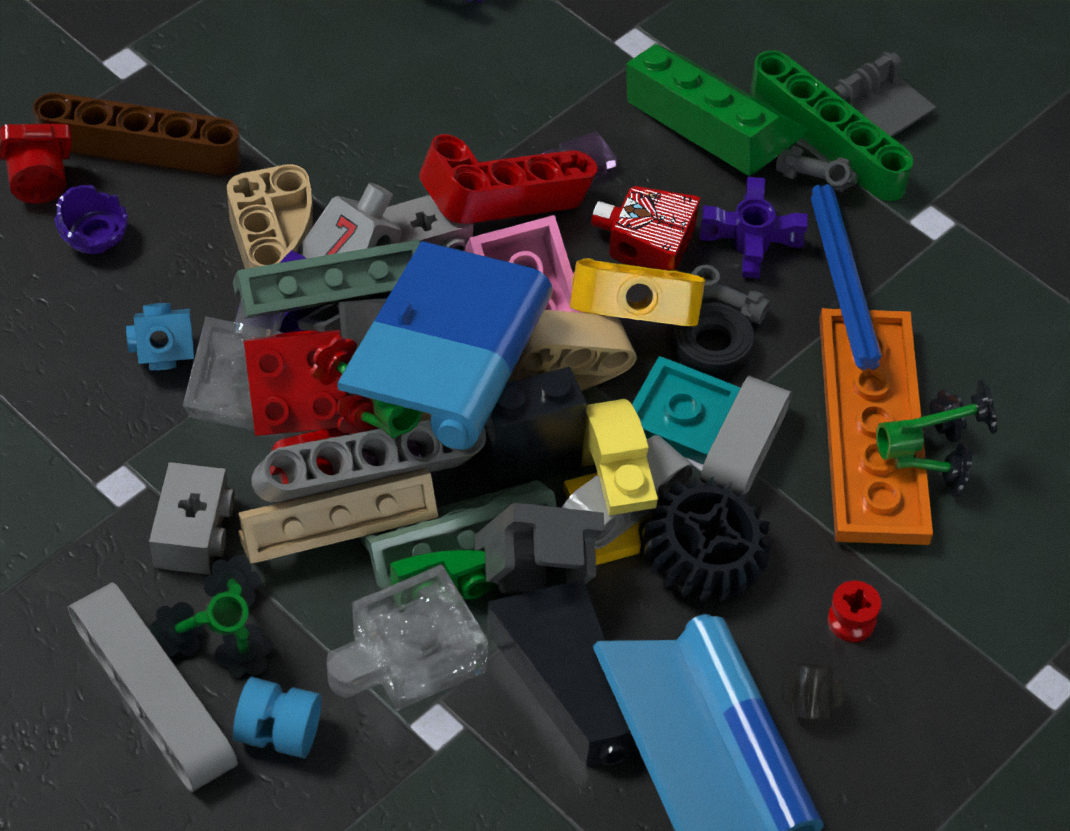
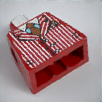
M634 186L629 189L621 208L598 201L592 215L591 226L611 232L609 255L612 259L631 266L668 271L678 270L697 225L700 197Z

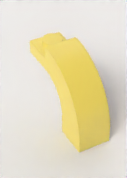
M627 399L586 405L581 467L596 465L609 516L656 508L658 501L647 460L649 447L646 436L633 405Z

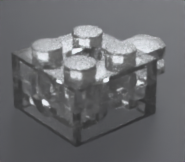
M240 300L235 322L205 316L183 402L184 409L192 418L254 431L244 341L246 339L281 334L280 328L284 313L245 319L242 301ZM281 433V434H271V435H275V436H280V437H282V433Z
M441 564L352 602L353 634L357 640L330 651L327 656V679L330 688L336 694L348 698L382 683L398 711L486 672L488 640Z

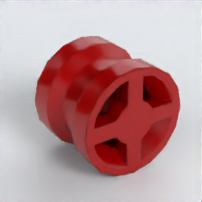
M848 581L838 586L832 597V606L829 609L827 621L834 635L848 642L864 641L870 637L875 630L877 617L881 610L879 593L871 585L862 581Z

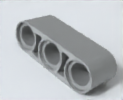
M748 376L706 457L700 475V482L706 483L707 480L714 477L715 483L719 488H724L725 485L732 482V493L737 496L749 492L783 422L790 404L792 392Z
M655 435L648 438L647 460L657 497L663 491L669 492L671 486L677 481L685 486L693 474V465L661 436ZM598 475L577 489L562 507L604 512L605 531L595 538V549H600L612 542L643 519L649 511L647 509L609 516Z

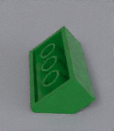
M653 44L626 63L628 103L748 176L753 175L776 158L783 150L791 147L807 135V128L685 56L660 45Z

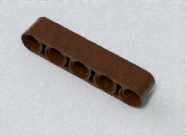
M63 93L43 94L33 103L35 124H67L71 127L72 145L70 153L213 175L231 174L241 165L239 129L229 119Z

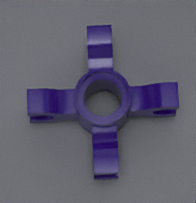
M747 177V190L744 200L739 203L736 212H728L715 206L703 205L700 240L732 239L734 248L743 254L742 277L759 278L760 262L763 260V253L769 249L770 242L782 243L792 248L803 249L804 232H807L808 214L775 215L773 206L764 200L765 178Z

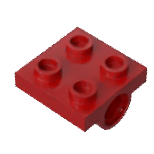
M316 330L295 331L276 334L270 337L246 339L244 341L255 436L337 428V422L341 417L336 411L337 402L342 396L349 395V393L338 390L340 377L336 378L331 384L324 385L319 379H314L310 375V371L315 365L313 356L317 349L322 345L330 344L335 336H342L341 330L322 332Z

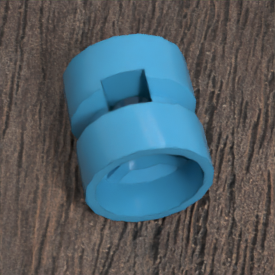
M251 677L243 688L237 706L233 726L234 741L259 748H264L271 742L274 745L275 751L305 759L312 747L317 732L322 707V695L292 687L287 693H283L278 683Z

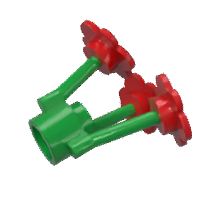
M338 335L331 340L330 344L319 347L313 356L315 365L312 367L310 375L314 379H319L324 385H329L336 378L341 377L356 351V342L353 339H345ZM356 394L342 396L336 405V411L341 416L337 422V428L339 431L349 435L380 428L391 438H396L400 434L411 432L418 425L422 417V411Z

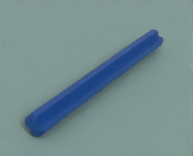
M829 184L823 187L816 185L812 189L813 195L810 199L855 364L862 371L868 368L875 370L880 366L879 360L882 355L836 193Z

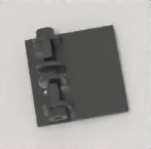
M894 52L882 53L873 64L866 63L862 65L861 68L854 70L847 79L836 81L831 89L891 137L936 110L935 105L897 75L898 69L901 66V59Z

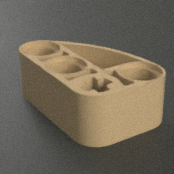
M289 164L241 173L229 180L227 184L229 218L245 269L277 264L291 250L297 253L299 246L313 227L312 190L307 172L300 166Z
M544 310L507 383L570 367L582 391L606 382L629 370L637 360L636 353L618 317Z

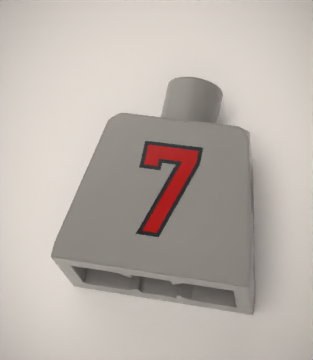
M369 182L360 201L341 196L332 198L299 246L297 253L305 258H313L399 243L402 236L401 229L383 217L393 194L387 189Z

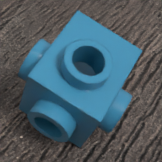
M170 303L143 305V313H135L134 325L126 326L128 352H137L138 364L149 363V370L172 369L177 367L176 360L194 359L190 308L171 310ZM163 331L167 334L168 339L158 342L153 339L152 333Z

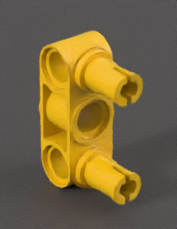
M584 258L576 262L575 272L571 279L572 292L569 306L577 311L680 326H696L699 321L706 280L700 276L677 270L668 271ZM635 284L647 285L649 292L643 300L632 302L626 298L627 291L631 286Z

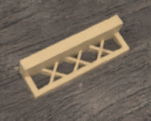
M427 468L239 512L242 530L238 532L241 545L252 564L438 518L431 473Z

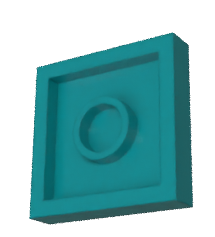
M659 356L632 405L640 419L646 440L652 436L659 435L683 457L704 465L706 457L741 388Z

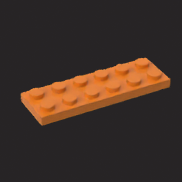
M822 308L819 322L835 542L930 545L933 537L927 469L914 467L897 469L895 459H883L878 452L876 444V429L879 423L911 420L921 417L911 312L869 310L882 357L879 360L880 366L877 369L872 370L868 368L862 371L855 364L841 309ZM924 444L921 451L915 452L914 457L925 459Z

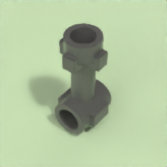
M793 145L778 155L776 170L784 173V177L796 179L798 172L827 180L834 190L840 192L857 183L859 175L856 174L855 169L851 166V161L839 157L830 163L803 156V148Z
M701 265L692 271L691 274L706 280L702 304L717 301L737 309L751 323L754 322L758 325L762 323L770 306V300L763 298V294L757 291H750L749 295H745L720 284L719 271L710 265Z

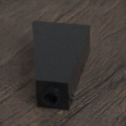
M583 579L488 601L487 629L490 637L585 766L588 767L600 763L606 766L615 765L626 760L629 756L635 755V740L593 649L597 641H605Z

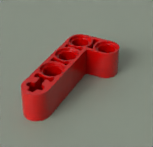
M441 134L432 140L421 167L419 178L440 212L447 219L459 224H469L579 207L586 197L598 167L590 156L573 150L478 162L463 140L449 134Z

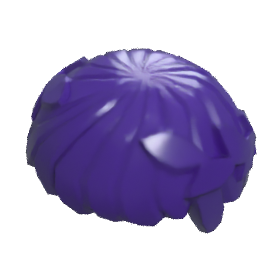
M79 185L78 187H71L67 193H64L59 198L55 217L56 228L61 238L73 249L85 254H101L105 250L117 245L125 237L128 226V214L125 207L120 206L117 195L109 197L106 193H98L93 185Z

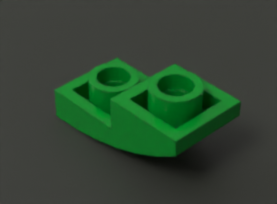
M440 551L390 563L391 596L398 608L413 602L425 601L440 592L444 593L450 605H454L468 599H477L487 592L495 590V582L486 581L485 551Z

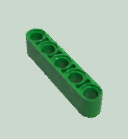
M770 50L762 52L756 57L750 89L751 96L806 127L807 135L802 139L831 162L839 157L850 160L851 166L855 169L856 174L859 175L857 183L876 198L884 201H896L905 195L913 157L904 146L786 54Z

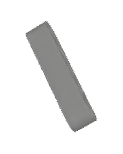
M431 419L420 421L411 432L400 434L396 438H391L384 430L377 429L280 447L271 451L254 469L252 486L255 493L261 499L268 502H282L427 468L430 472L455 468L463 465L484 447L486 430L483 428L476 444L464 450L453 449L443 445L432 432ZM407 441L415 442L420 447L422 458L414 456L409 451ZM362 449L370 450L376 455L378 466L369 465L364 460ZM316 458L328 460L333 467L334 474L327 475L321 472L316 464ZM270 466L281 468L288 477V484L276 482L270 474Z
M114 582L68 606L70 617L77 631L189 791L197 790L237 766L235 753L225 735Z

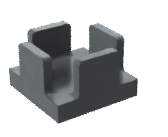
M513 502L474 535L475 550L485 551L486 581L496 583L499 581V590L502 593L523 594L547 588L546 566L566 568V583L583 579L584 584H587L596 576L594 542L595 538L605 531L604 512Z

